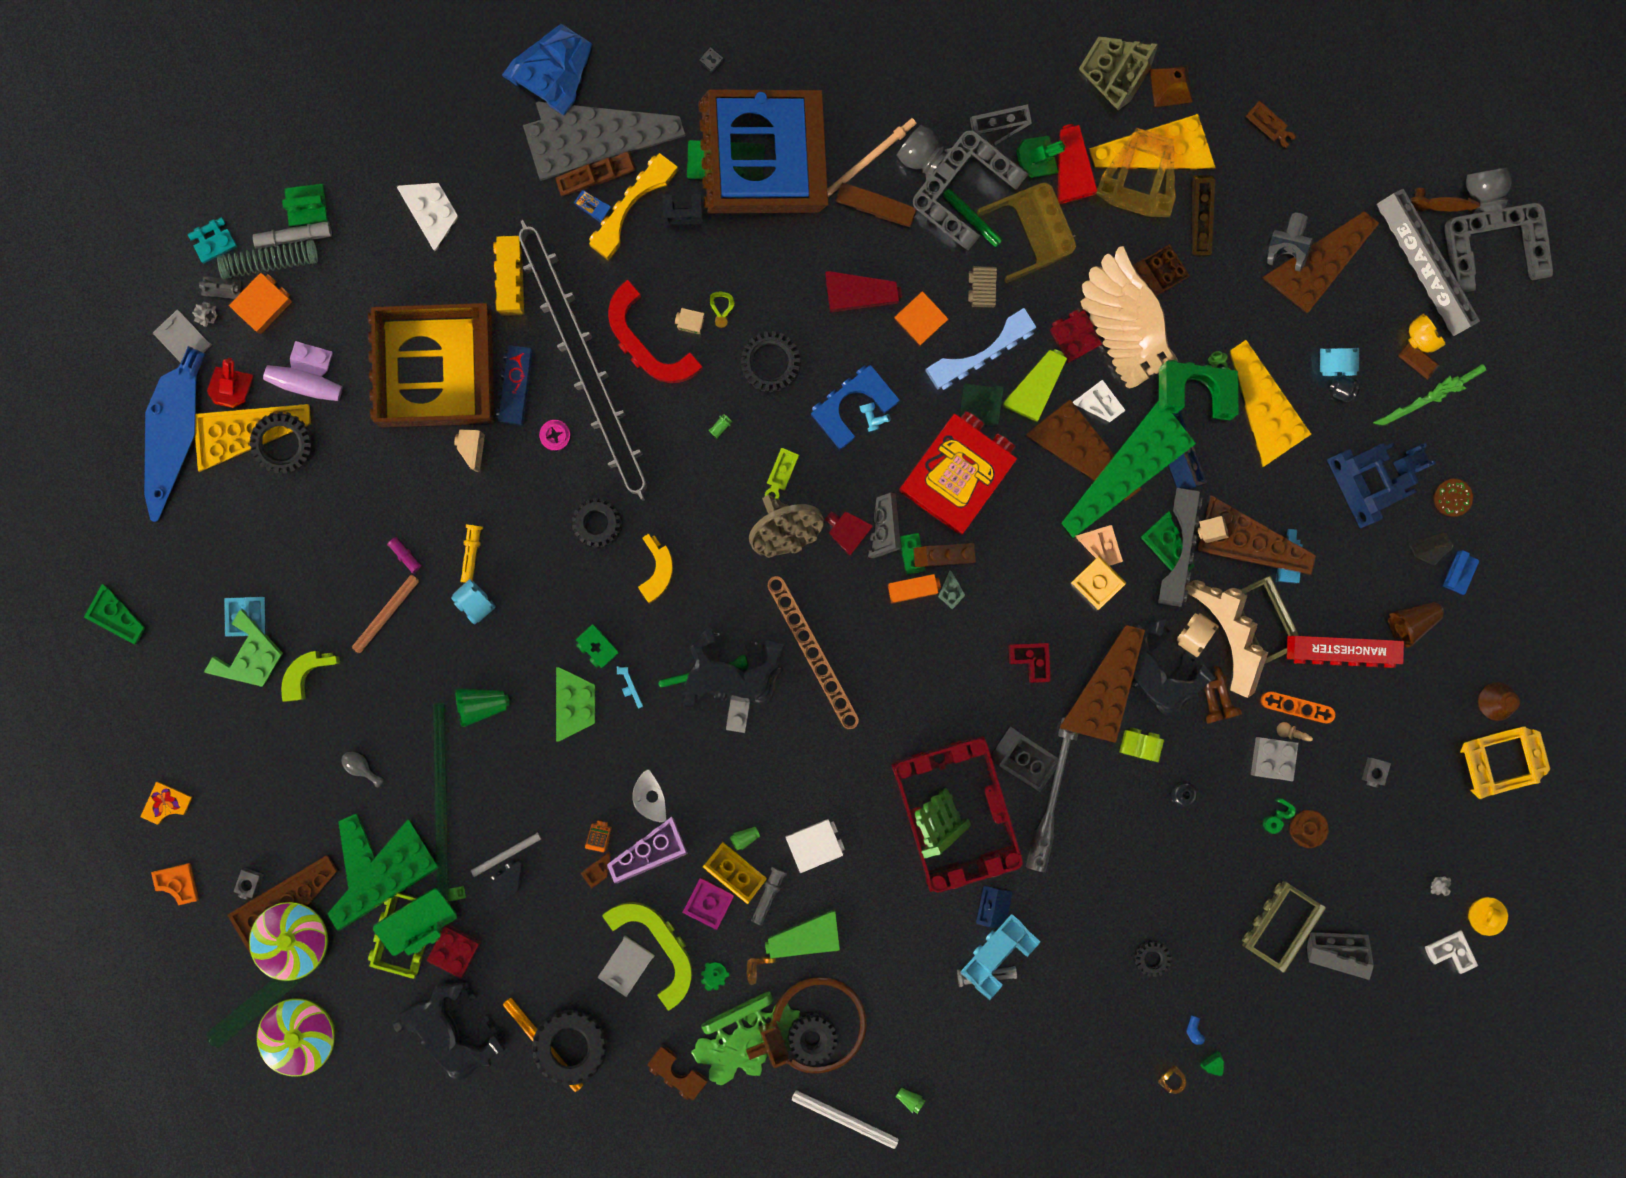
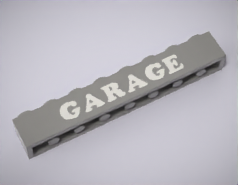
M1404 189L1393 193L1377 203L1380 213L1389 224V228L1396 236L1399 246L1407 255L1409 263L1418 274L1419 280L1425 286L1428 296L1433 300L1438 313L1444 319L1452 335L1455 336L1480 322Z

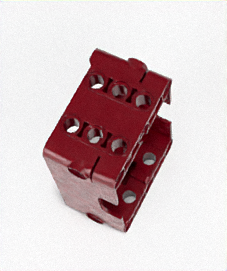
M984 736L957 741L941 748L911 755L908 758L891 764L930 892L938 893L956 889L969 883L1017 870L1023 864L1022 856ZM943 753L944 760L941 763L935 762L934 755ZM984 755L988 767L987 771L990 773L988 775L993 782L992 785L985 788L987 801L994 822L997 824L1005 823V831L1008 833L1011 846L980 855L981 857L969 861L956 862L928 871L921 852V847L927 846V844L925 845V838L920 826H917V819L915 817V811L922 808L909 809L901 779L915 774H922L938 767L941 771L946 769L945 765ZM969 864H977L978 869L975 873L968 872Z

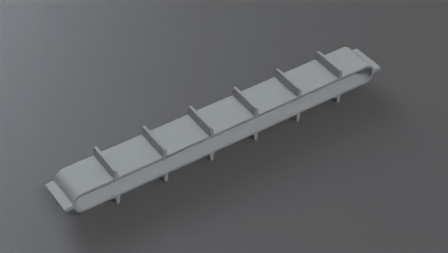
M522 220L523 229L519 232V239L529 260V264L523 268L527 274H535L547 302L541 305L540 308L544 313L551 311L563 339V342L558 344L557 347L561 352L568 351L580 381L574 384V387L577 390H585L597 418V421L591 423V426L594 429L601 427L614 457V460L609 462L608 465L611 468L617 466L627 489L631 493L639 495L640 499L645 501L643 492L646 490L647 483L636 459L643 454L640 449L633 451L619 420L626 415L623 410L615 411L603 383V380L608 378L609 375L606 371L599 373L586 344V341L592 339V336L589 332L582 334L569 304L576 299L572 293H564L552 265L558 262L559 259L555 253L548 255L537 231L533 227H527ZM530 234H535L541 244L642 478L643 484L639 490L634 491L630 489L526 248L525 238Z

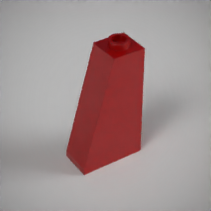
M1066 125L1062 127L1063 129L1059 133V141H1063L1066 148L1064 152L1058 154V204L1093 196L1097 193V187L1079 125Z

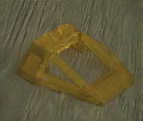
M1136 128L1121 151L1103 173L1096 194L1113 206L1148 217H1170L1176 198L1173 139ZM1135 149L1161 157L1150 195L1123 187ZM1124 158L1118 179H1113L1112 176ZM1167 168L1166 191L1164 195L1158 192Z

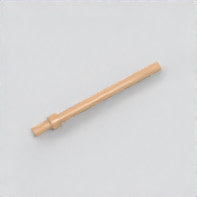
M911 118L902 127H897L890 137L827 188L828 197L835 193L842 183H847L894 142L905 137L906 132L917 124L915 120Z

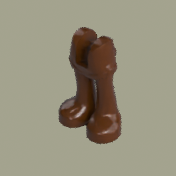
M1214 666L1216 681H1212L1204 687L1209 705V714L1206 716L1207 724L1223 720V715L1217 703L1215 688L1218 689L1225 719L1242 715L1241 709L1233 706L1226 684L1227 677L1224 676L1220 666Z

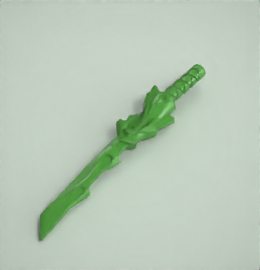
M1481 364L1460 378L1458 376L1454 378L1449 376L1442 383H1439L1433 391H1429V394L1424 398L1419 397L1414 403L1404 408L1399 407L1393 413L1373 423L1386 425L1432 401L1442 402L1441 399L1446 397L1448 392H1459L1466 389L1463 384L1485 372L1486 367Z

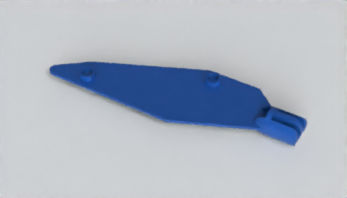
M187 346L179 367L160 377L145 412L144 495L150 520L153 522H157L162 514L195 436L196 375L206 354L190 346Z

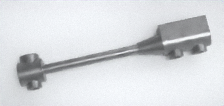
M1059 729L1058 736L1063 737V742L1047 810L1038 829L1034 830L1026 863L1027 868L1040 872H1046L1053 844L1054 810L1071 740L1077 741L1078 733Z

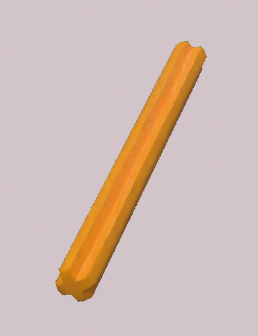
M509 998L503 1003V1006L533 1041L537 1028L515 1001ZM551 1046L554 1059L559 1064L568 1066ZM579 1083L578 1085L569 1086L576 1092L582 1088L583 1084Z

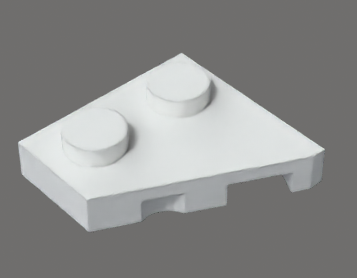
M1103 380L1073 402L1074 405L1109 422L1125 411Z

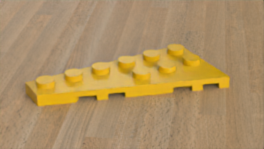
M1198 114L1095 146L1088 150L1094 168L1215 169Z
M1247 340L1230 350L1229 353L1234 370L1238 371L1240 391L1244 398L1249 422L1261 456V463L1264 467L1311 435V433Z
M310 405L196 414L195 439L198 471L201 472L250 451L251 446L249 442L253 428L265 415L269 416L273 412L274 414H278V412L287 414L288 412L293 417H299L298 420L303 421L305 426L310 425ZM284 426L272 427L263 435L262 443L264 445L293 431Z

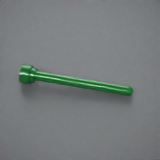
M746 654L740 655L735 661L728 663L741 669V671L747 670L749 666ZM689 673L660 680L658 685L666 687L686 682Z

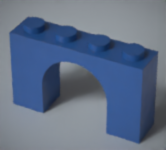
M864 365L856 372L857 376L854 379L848 378L841 384L843 388L838 392L836 390L832 391L827 395V401L823 404L819 402L812 408L811 416L839 450L855 439V436L843 423L839 415V405L846 396L852 393H863L869 396L884 414L900 401L871 365L868 367Z

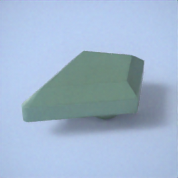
M949 571L938 597L953 609L965 594L952 571Z

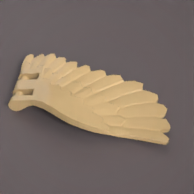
M1120 246L1116 251L1115 257L1111 254L1104 256L1101 262L1102 267L1096 266L1090 269V280L1082 284L1085 298L1080 302L1083 309L1090 313L1089 319L1091 323L1098 327L1096 333L1105 338L1103 345L1110 348L1107 353L1114 358L1112 363L1117 367L1115 371L1122 375L1121 380L1127 382L1125 384L1127 388H1133L1149 379L1150 375L1159 373V367L1166 361L1176 360L1178 362V359L1168 347L1164 311L1158 298L1134 269L1124 246ZM1162 351H1163V352L1165 353V355L1167 356V357L1164 358V359H1161V358L1158 356V354L1161 353ZM1145 361L1150 365L1147 369L1141 365Z

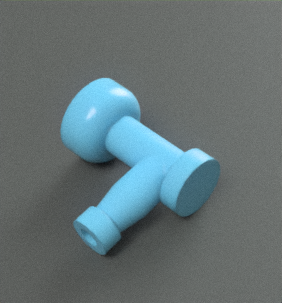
M874 402L860 406V411L866 414L869 432L880 429V424L891 421L889 414L874 418Z

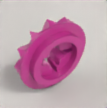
M550 420L540 430V441L547 449L561 450L567 446L570 440V430L562 421ZM552 428L557 433H562L558 436V443L554 438L547 439V437L552 435Z

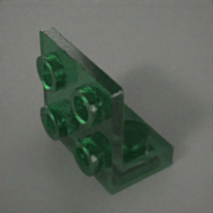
M964 384L959 417L961 418L965 411L981 420L984 425L997 427L1004 387L996 385L994 388Z

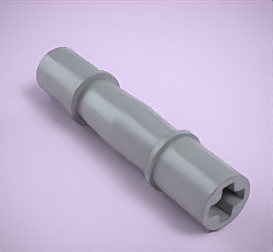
M329 221L307 224V226L253 234V243L256 249L271 246L277 247L279 244L331 237L332 230Z

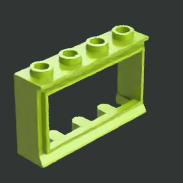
M402 892L398 893L384 902V905H387L385 913H381L379 921L395 912L399 897L412 901L419 897ZM375 934L373 942H376L374 950L371 949L368 960L371 962L369 966L415 979L419 972L426 945L420 952L414 953L410 969H406L381 961L385 945Z

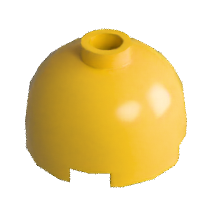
M1424 313L1411 323L1409 327L1411 338L1408 341L1414 349L1418 347L1421 351L1428 353L1434 352L1445 345L1442 336L1438 337L1437 328Z

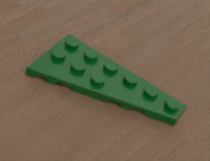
M409 819L329 911L328 916L337 931L342 930L438 869L437 864Z

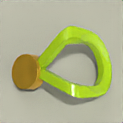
M714 292L710 295V305L717 315L715 318L716 326L722 328L728 323L726 316L734 307V299L727 292ZM716 297H725L729 300V306L722 315L715 306L714 299Z

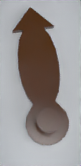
M1416 188L1414 190L1415 197L1410 199L1416 211L1419 212L1427 209L1437 211H1463L1468 209L1469 212L1480 207L1479 202L1469 197L1468 200L1453 197L1427 199L1425 198L1426 190L1424 188Z

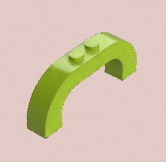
M627 902L614 906L605 912L602 916L612 931L630 921L641 922L650 929L674 965L675 977L670 985L658 993V997L667 1010H671L685 997L692 980V965L684 949L686 946L680 936L677 938L674 935L673 931L675 929L669 921L665 922L663 917L648 905Z

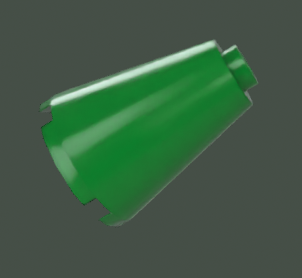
M455 689L457 710L461 716L459 719L461 727H466L505 711L506 706H509L508 694L504 695L503 691Z

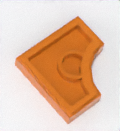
M190 863L151 872L155 891L170 893L176 899L178 905L199 900Z

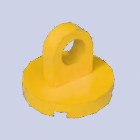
M1483 897L1473 902L1469 908L1468 919L1476 932L1492 936L1500 933L1505 928L1508 921V913L1506 907L1499 900Z

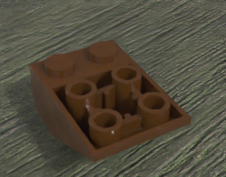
M1170 244L1133 265L1136 272L1154 292L1156 297L1190 277Z

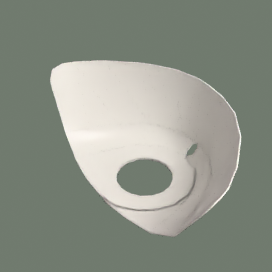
M646 770L641 774L634 786L632 793L634 806L646 818L657 822H666L663 792L650 770ZM652 790L658 794V800L654 803H650L646 799V794Z

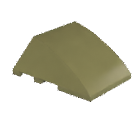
M1098 37L1079 70L1117 110H1120L1131 102L1150 71L1158 44L1151 43L1149 45L1141 44L1137 41L1126 42L1122 41V39Z

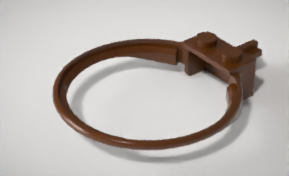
M815 977L798 982L781 996L775 1006L770 1023L758 1027L763 1042L746 1049L749 1060L767 1053L773 1068L789 1064L793 1068L805 1073H825L838 1069L856 1055L864 1041L867 1019L863 1004L850 987L838 980ZM814 985H828L842 990L856 1005L860 1018L858 1040L851 1052L842 1060L823 1067L808 1066L794 1058L789 1060V1054L777 1022H780L783 1010L792 996L800 990Z

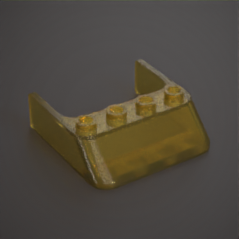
M1040 183L979 208L977 211V215L981 216L1006 205L1013 206L1018 212L1036 255V264L1006 276V283L1047 267L1070 255L1075 250L1076 244L1055 192L1048 183Z

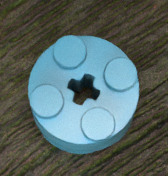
M1359 348L1320 349V372H1323V376H1337V372H1342V375L1345 376L1357 375V371H1359Z
M471 579L464 583L451 597L455 606L461 612L464 610L468 615V619L474 625L477 622L479 623L496 607L492 600L490 602L487 600L488 597L474 581L472 582Z

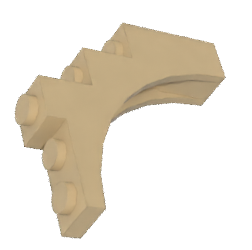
M1193 580L1186 584L1185 590H1188V594L1207 606L1217 617L1231 645L1234 666L1230 690L1248 698L1256 691L1268 652L1259 645H1251L1258 624L1252 622V619L1249 617H1241L1247 595L1242 594V591L1236 588H1230L1222 593V590L1218 588H1210L1202 581Z

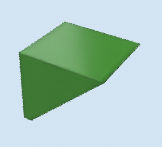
M464 886L446 889L448 901L466 898Z
M755 1013L744 1017V1020L750 1025L755 1026L758 1017Z

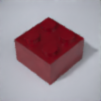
M447 924L444 926L441 936L436 941L427 961L461 979L465 975L482 941Z

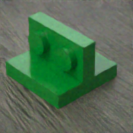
M323 184L284 188L286 199L282 200L283 208L287 210L289 227L306 226L307 224L328 221Z

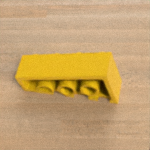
M519 236L496 237V242L493 244L494 254H497V261H494V270L497 273V280H495V291L497 292L496 311L501 316L524 315L522 244Z

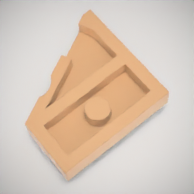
M1112 525L1076 536L1095 558L1100 556L1109 566L1123 562Z

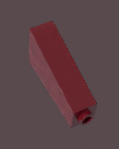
M831 271L825 272L830 312L898 304L899 298H902L901 287H897V283L894 281Z

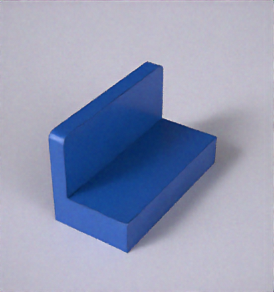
M1458 551L1443 587L1465 595L1479 560L1469 556L1470 553Z

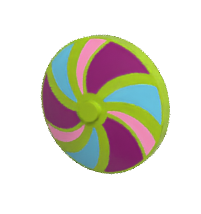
M293 902L276 904L265 910L255 921L249 938L250 953L257 967L269 977L284 981L301 979L311 974L323 961L328 947L327 929L321 917L306 905Z
M304 998L283 1000L271 1007L261 1019L257 1030V1046L261 1057L274 1071L287 1076H304L316 1071L328 1060L335 1044V1028L329 1014L319 1004Z

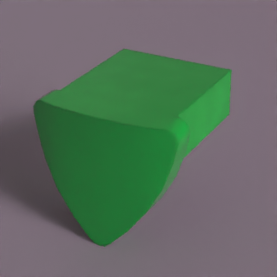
M1219 1051L1200 1063L1201 1067L1208 1074L1223 1075L1224 1061Z

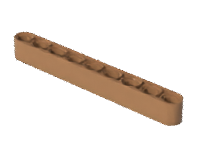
M772 577L768 582V589L838 718L845 728H855L858 724V716L782 578ZM774 580H779L782 583V587L778 591H774L771 588V583ZM783 597L791 599V605L787 608L780 605V600ZM792 614L800 616V622L796 625L791 624L789 621V617ZM806 630L810 635L809 639L805 642L801 641L798 637L799 632ZM809 648H817L819 655L816 658H810L807 654ZM825 664L828 672L825 675H819L817 673L818 665ZM829 681H834L837 684V689L834 692H829L826 689V684ZM838 698L846 700V706L843 709H838L835 706V701ZM847 715L855 717V723L852 726H848L844 722Z

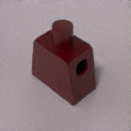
M832 511L825 518V521L833 526L829 534L848 555L854 552L873 527L871 524L846 511L841 518Z

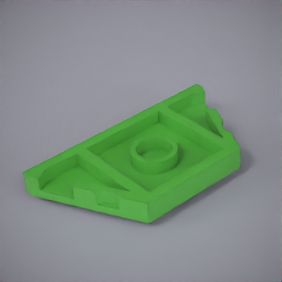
M556 667V741H561L595 724V685L560 667Z

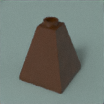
M1188 64L1150 69L1154 107L1193 102Z

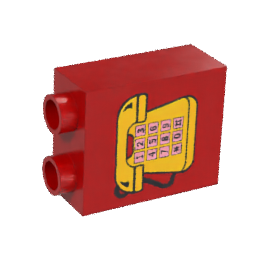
M965 411L961 418L955 413L899 489L900 493L960 536L965 532L1017 460L1011 454L1015 449L1013 443L1000 434H996L993 440L980 432L984 423L967 411Z

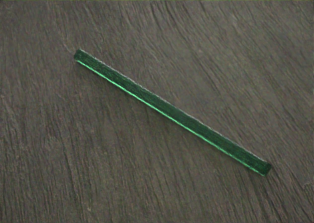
M434 703L437 889H439L448 902L444 704Z

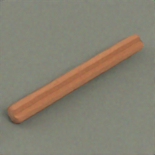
M414 575L408 577L353 644L352 648L357 653H361L419 583L418 578Z

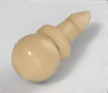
M1282 722L1277 726V733L1281 737L1292 739L1294 736L1303 741L1313 740L1307 733L1296 730L1295 726L1291 727L1287 722Z

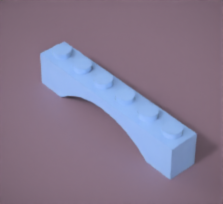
M1025 308L1008 317L1000 336L983 352L964 359L942 358L926 368V372L937 390L940 388L945 390L953 385L952 381L956 378L961 380L968 376V371L972 368L977 370L985 365V360L989 358L993 360L1002 354L1001 350L1006 347L1008 350L1018 344L1017 341L1022 337L1026 340L1034 335L1033 331L1036 329V326Z

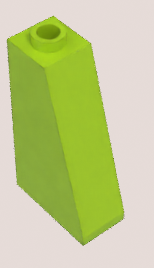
M1056 349L1053 351L1049 350L1005 400L1002 407L1037 422L1067 358L1064 357V353Z

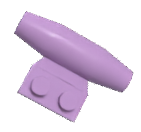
M295 341L290 356L291 368L267 365L263 380L284 390L316 399L339 401L343 389L341 385L322 377L329 369L333 352Z

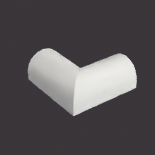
M1462 930L1425 946L1427 955L1432 963L1437 964L1452 957L1460 974L1478 966Z

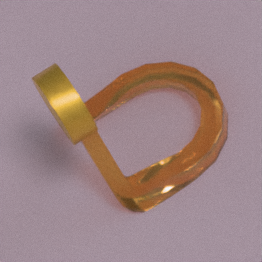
M776 958L749 959L747 962L749 984L756 983V965L775 963ZM752 962H754V963H753V979H752V973H751Z
M1173 1066L1158 1080V1083L1168 1092L1177 1094L1184 1090L1186 1078L1177 1066ZM1173 1071L1182 1079V1086L1177 1090L1170 1089L1165 1083V1080L1173 1074Z

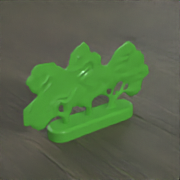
M770 992L754 997L709 1019L701 1025L705 1034L718 1032L716 1039H698L695 1049L692 1050L697 1063L711 1065L709 1069L710 1081L716 1082L718 1085H724L734 1078L738 1067L742 1068L747 1075H761V1064L765 1062L767 1053L749 1060L746 1049L763 1042L758 1027H760V1021L763 1025L768 1024L763 1020V1017L765 1019H768V1017L772 1019L773 1012H762V1009L769 1006L774 1000ZM788 1003L783 1010L780 1022H777L787 1051H791L788 1041L789 1028H792L794 1020H799L800 1011L792 1010ZM755 1013L758 1017L756 1025L751 1028L744 1027L741 1019ZM734 1022L738 1025V1028L732 1035H728L722 1030V1028ZM721 1038H722V1041H723V1044H722V1045H720V1043H719V1040H720Z

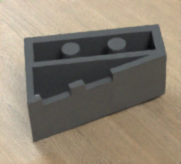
M1028 104L969 118L972 131L978 132L994 146L1032 124Z

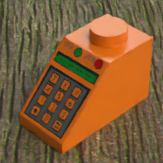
M604 821L592 823L585 848L605 852L608 848L612 827L608 826V823Z

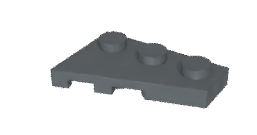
M888 493L876 499L873 520L876 524L874 533H871L873 545L872 551H869L868 554L869 558H876L901 549L896 494Z

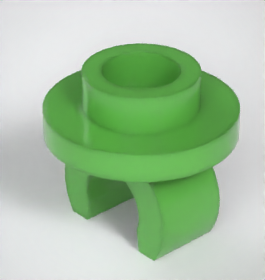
M1220 351L1214 352L1208 358L1209 364L1214 368H1217L1219 364H1222L1223 367H1228L1225 362L1227 360V354Z

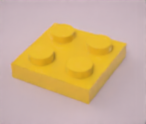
M1098 556L1072 581V584L1099 610L1126 582Z

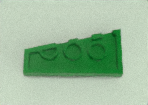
M358 813L338 821L348 888L351 887L376 857Z

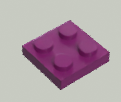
M700 877L682 913L717 930L734 894Z

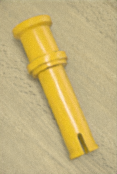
M466 524L467 535L466 540L463 542L466 548L460 582H467L469 579L473 582L477 547L481 546L479 539L483 527Z

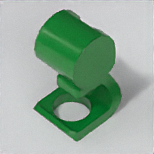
M1276 798L1275 801L1282 803L1289 809L1286 812L1277 810L1276 816H1268L1263 821L1264 829L1272 834L1281 831L1284 826L1283 818L1289 819L1295 815V807L1281 798Z

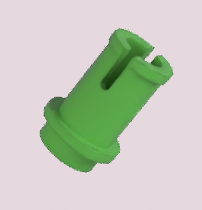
M725 414L720 415V419L708 430L717 439L732 423V420Z

